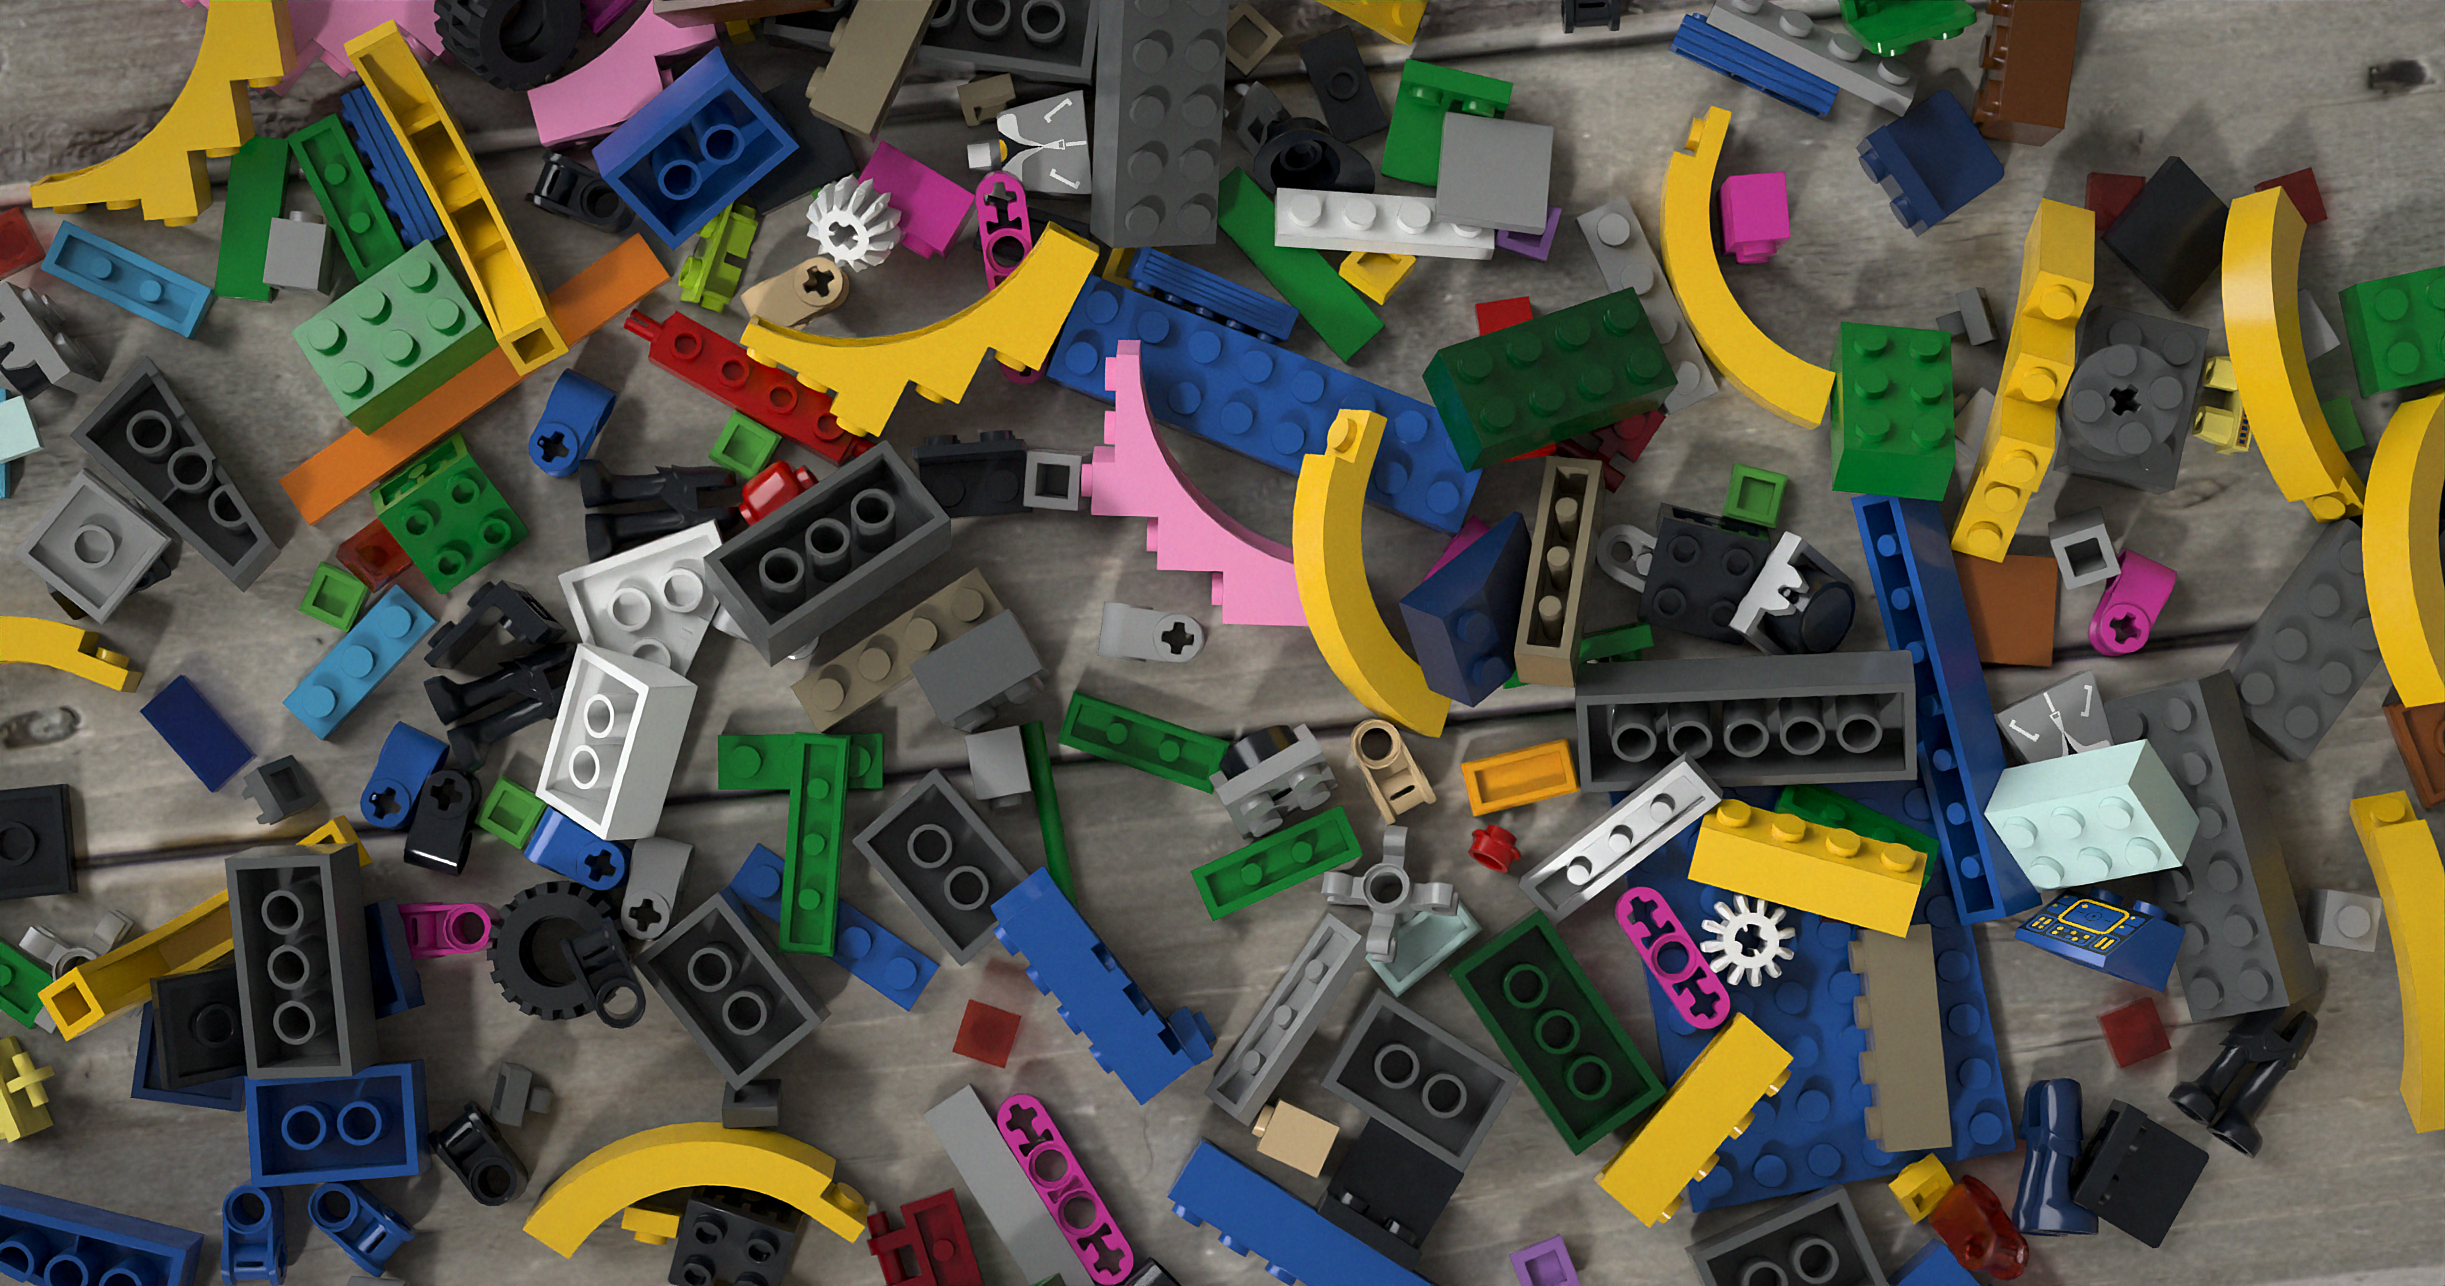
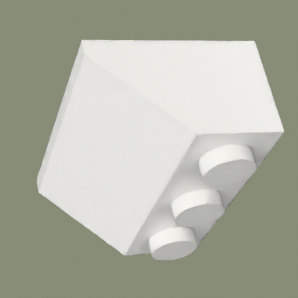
M578 643L535 795L605 841L654 837L698 686L662 664L587 643Z

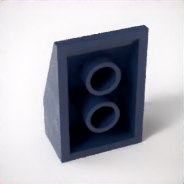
M1513 511L1398 602L1429 690L1472 708L1509 680L1517 668L1514 649L1532 542L1522 513Z

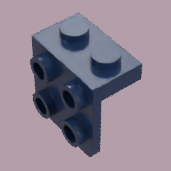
M1948 90L1936 92L1905 113L1903 117L1898 118L1886 127L1883 125L1856 147L1861 155L1858 159L1864 172L1875 184H1881L1892 200L1889 204L1895 217L1906 229L1911 228L1916 237L1997 184L2004 176L2003 166L1954 95Z

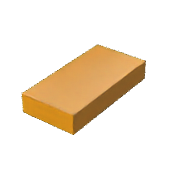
M1567 738L1460 764L1473 817L1580 791Z

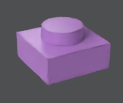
M1547 205L1546 229L1542 235L1498 229L1495 237V249L1544 264L1562 209Z
M1559 1233L1509 1253L1521 1286H1581Z

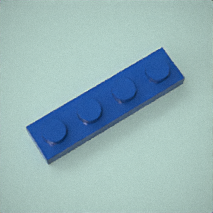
M757 843L729 886L738 897L780 925L785 860L761 843ZM839 897L835 956L827 957L909 1012L940 967V964Z

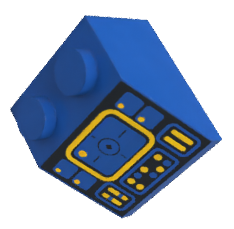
M2092 886L2089 895L2066 889L2017 928L2014 938L2075 964L2163 993L2186 930L2165 921L2168 914L2167 910L2136 900L2133 909L2121 906L2124 897Z

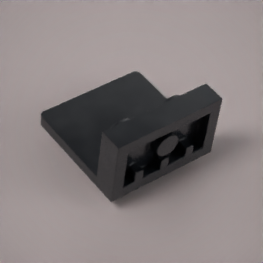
M1012 430L979 433L980 442L961 443L957 435L924 437L925 446L912 448L913 459L920 469V482L951 520L1033 513V507L1023 506L1027 451L1029 450L1024 439H1016Z
M1661 502L1656 520L1658 536L1637 610L1638 621L1729 644L1742 645L1745 637L1729 626L1737 613L1740 602L1747 596L1766 564L1771 546L1768 529Z
M501 580L495 586L489 581L469 599L467 605L472 610L457 625L453 621H449L431 637L428 645L432 650L424 657V660L431 667L452 670L499 622L520 643L523 644L526 641L530 645L534 643L548 646L555 644L567 630L522 585Z
M2113 1099L2083 1151L2082 1156L2071 1172L2072 1200L2074 1203L2095 1212L2098 1217L2152 1248H2158L2206 1166L2209 1154L2147 1118L2148 1115L2129 1103Z
M1370 1117L1315 1205L1316 1214L1404 1269L1412 1272L1423 1254L1420 1249L1422 1243L1463 1179L1464 1173L1375 1118Z
M715 1185L695 1186L688 1200L668 1276L669 1283L676 1286H781L792 1244L806 1213L787 1202L749 1189Z

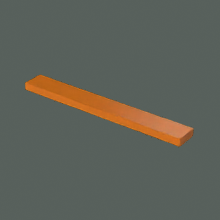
M638 232L549 293L547 297L570 350L669 282L672 278L643 236ZM498 346L369 436L355 427L278 481L308 525L315 526L554 360L520 377L501 346Z

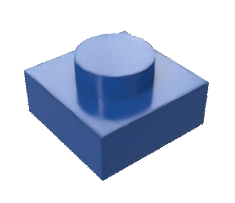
M1183 1006L1165 1016L1175 1035L1195 1064L1194 1066L1214 1056L1208 1044L1217 1039L1201 1011L1191 1015L1188 1007Z

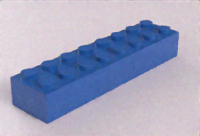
M1091 274L1088 275L1074 302L1046 376L1050 383L1116 408V391H1105L1106 357H1116L1118 340H1141L1142 372L1146 394L1157 424L1296 478H1299L1305 454L1325 455L1328 446V432L1337 418L1339 409L1375 412L1388 418L1371 469L1364 504L1452 538L1458 535L1484 467L1469 473L1465 472L1436 407Z

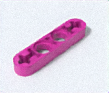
M1001 170L988 173L981 179L976 190V208L989 292L1009 276L1033 248L1024 186L1016 175ZM1004 182L1006 191H1015L1017 198L1008 201L1009 221L1020 217L1022 226L1002 225L991 231L988 229L987 221L998 223L999 220L995 202H986L984 197L993 192L994 183ZM1004 236H1013L1019 239L1025 250L1022 260L1012 266L998 263L992 253L994 243ZM1048 353L1038 371L1031 368L1030 371L1021 372L1008 367L1000 361L999 365L1002 373L1008 380L1016 384L1028 385L1038 381L1044 375L1048 367Z
M1017 1093L1010 1096L1001 1105L997 1116L998 1127L1007 1144L1087 1273L1095 1281L1103 1285H1114L1122 1282L1130 1274L1134 1264V1252L1124 1232L1042 1101L1030 1093ZM1015 1104H1019L1024 1110L1030 1107L1036 1110L1037 1115L1032 1119L1031 1123L1038 1136L1045 1129H1049L1054 1137L1053 1139L1038 1143L1029 1154H1025L1020 1146L1031 1141L1022 1127L1012 1130L1008 1124V1121L1013 1117L1011 1107ZM1048 1149L1061 1152L1067 1161L1066 1173L1060 1179L1054 1181L1042 1178L1035 1167L1037 1156ZM1084 1196L1094 1203L1096 1217L1090 1225L1076 1227L1067 1221L1064 1210L1066 1203L1071 1198ZM1103 1223H1107L1111 1229V1232L1103 1233L1101 1236L1106 1246L1111 1251L1120 1248L1124 1253L1119 1259V1267L1121 1269L1115 1273L1109 1267H1104L1100 1270L1096 1267L1095 1262L1100 1258V1252L1093 1240L1086 1248L1078 1240L1093 1235Z

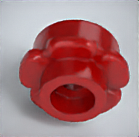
M1488 825L1486 830L1476 829L1472 832L1473 843L1468 853L1481 865L1497 872L1506 873L1514 859L1520 860L1521 852L1518 848L1514 847L1517 838L1509 831L1496 825Z

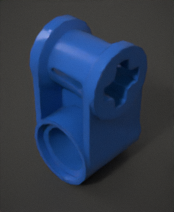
M566 368L557 380L549 396L546 409L530 437L528 447L529 455L533 462L549 476L562 478L576 473L579 469V460L585 459L596 436L608 421L617 401L618 392L570 368ZM562 438H564L563 445L569 450L568 455L565 458L556 456L550 463L551 456L545 451L546 445L549 442L558 445Z
M399 721L388 735L380 752L378 763L362 793L360 806L365 819L373 826L390 830L403 829L410 825L416 817L422 788L426 780L433 773L443 769L450 752V744ZM397 791L394 800L401 805L398 814L387 813L383 818L385 808L378 804L379 799L382 795L392 796Z
M548 805L524 856L552 872L567 876L588 888L600 891L620 889L628 884L632 851L625 844L617 840H603L553 806ZM612 854L610 864L616 867L615 874L600 877L603 868L596 863L597 858Z
M250 1179L229 1192L222 1207L223 1246L221 1252V1276L225 1286H236L239 1280H270L271 1285H283L285 1282L288 1260L284 1233L285 1201L279 1186L252 1188ZM245 1193H253L263 1201L265 1211L262 1219L250 1217L243 1209L242 1201Z
M357 1180L326 1182L317 1188L309 1199L308 1212L313 1223L342 1247L345 1253L359 1267L375 1277H381L386 1270L384 1264L404 1241L411 1242L417 1236L415 1229L402 1215L382 1203ZM329 1191H340L348 1197L351 1205L348 1216L337 1217L330 1213L325 1203L326 1195ZM383 1232H386V1237L374 1248L373 1244Z

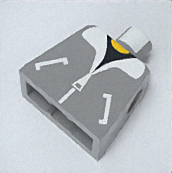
M1083 90L1069 92L997 113L999 139L967 142L971 175L991 173L997 170L1008 171L1020 179L1025 189L1026 198L1091 202L1092 172ZM1004 187L1006 196L1017 197L1015 191H1006Z
M2091 669L2074 673L1993 712L1999 737L2020 766L2114 746L2097 683Z

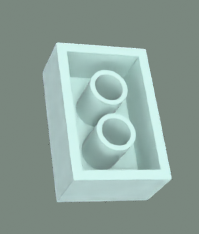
M2147 739L2004 769L1984 812V815L2038 893L2180 867L2183 865L2200 819Z

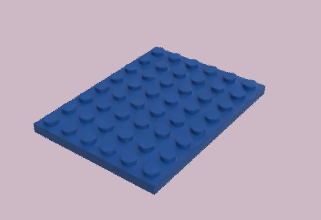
M1918 756L1917 780L1819 784L1939 841ZM1781 785L1720 788L1723 790V799L1740 800L1749 806L1773 812ZM1609 791L1608 796L1611 809L1634 791ZM1703 814L1624 873L1627 890L1632 887L1642 886L1654 889L1661 894L1704 959L1710 964L1721 953L1720 951H1701L1700 943L1707 940H1716L1717 933L1703 929L1701 927L1703 920H1711L1718 924L1722 923L1723 919L1714 909V905L1718 901L1725 903L1735 913L1733 899L1734 894L1738 892L1688 879L1704 818ZM1940 844L1931 878L1923 890L1919 891L1910 923L1924 922L1931 924L1953 1147L1885 1153L1876 1148V1140H1868L1864 1109L1865 1107L1872 1106L1870 1084L1863 1085L1859 1069V1052L1867 1051L1865 1029H1857L1853 1007L1854 996H1862L1860 974H1852L1848 957V942L1856 940L1855 928L1862 926L1768 901L1764 916L1777 907H1783L1786 911L1785 917L1775 925L1776 929L1781 927H1792L1795 929L1794 937L1779 939L1780 947L1789 948L1794 952L1793 958L1788 960L1776 955L1773 957L1772 960L1779 966L1782 972L1777 978L1770 976L1763 967H1760L1762 981L1761 985L1757 987L1749 984L1746 968L1737 985L1727 982V974L1731 963L1723 970L1715 973L1729 995L1730 1010L1726 1019L1720 1025L1710 1029L1694 1027L1681 1017L1641 958L1667 1092L1735 1012L1745 1015L1794 1057L1786 1067L1792 1073L1781 1089L1772 1097H1769L1766 1093L1761 1096L1750 1109L1756 1116L1748 1128L1735 1140L1728 1135L1715 1151L1720 1158L1713 1169L1700 1182L1692 1178L1686 1185L1690 1208L1693 1213L1820 1189L1835 1182L1845 1184L1900 1173L1909 1164L1917 1161L1920 1162L1931 1153L1942 1164L2017 1150L1972 925L1961 926ZM1745 895L1748 899L1750 910L1756 897ZM1635 897L1630 901L1633 908V922L1641 921L1651 933L1650 936L1641 938L1646 948L1655 937L1673 930L1668 921H1666L1662 928L1656 926L1650 917L1651 910L1656 907L1652 900L1642 902ZM1747 924V932L1738 930L1735 935V941L1742 944L1741 954L1748 955L1747 948L1757 949L1760 943V939L1753 935L1754 926L1752 924ZM1677 941L1663 944L1657 953L1658 965L1666 973L1680 972L1688 961L1686 948ZM1698 967L1691 977L1685 981L1674 983L1672 987L1677 994L1684 986L1689 989L1695 998V1004L1689 1008L1693 1015L1701 1012L1707 1017H1711L1715 1013L1712 1003L1718 998L1715 992L1710 994L1703 993L1694 982V979L1704 976Z

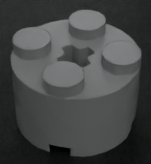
M2131 344L2109 346L2085 357L2075 364L2057 407L2061 423L2059 425L2070 445L2089 458L2098 461L2130 459L2156 448L2172 433L2181 411L2183 387L2171 367L2153 351ZM2120 393L2125 398L2123 405L2127 409L2119 414H2115L2112 411L2115 400L2111 396Z

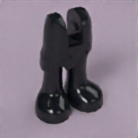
M579 460L581 491L586 510L663 499L672 507L671 509L638 513L585 514L586 541L590 562L612 556L617 547L623 543L648 537L671 535L716 519L720 532L735 527L740 523L739 507L712 506L698 509L696 493L697 491H717L737 486L735 471L717 466L682 467L671 464V467L655 466L659 472L656 474L616 475L611 473L601 460Z
M575 642L556 643L525 655L512 656V660L497 663L503 669L472 682L457 684L444 675L435 676L423 682L436 714L446 727L463 720L471 713L514 692L528 697L495 714L446 731L453 752L466 775L482 768L485 765L490 748L502 739L531 724L544 719L552 721L558 716L567 682L552 690L545 674L563 668L574 660L577 649Z
M2287 1006L2248 1012L2241 1022L2227 1031L2229 1035L2218 1044L2226 1047L2208 1069L2193 1082L2181 1081L2167 1098L2181 1112L2195 1122L2208 1125L2206 1129L2213 1136L2245 1156L2255 1158L2263 1144V1138L2254 1125L2258 1112L2270 1093L2288 1071L2296 1069L2299 1061L2303 1059L2316 1036L2318 1020L2305 1010L2301 1011L2290 1021L2280 1036L2273 1032L2272 1028ZM2247 1061L2259 1062L2229 1103L2217 1114L2222 1096Z

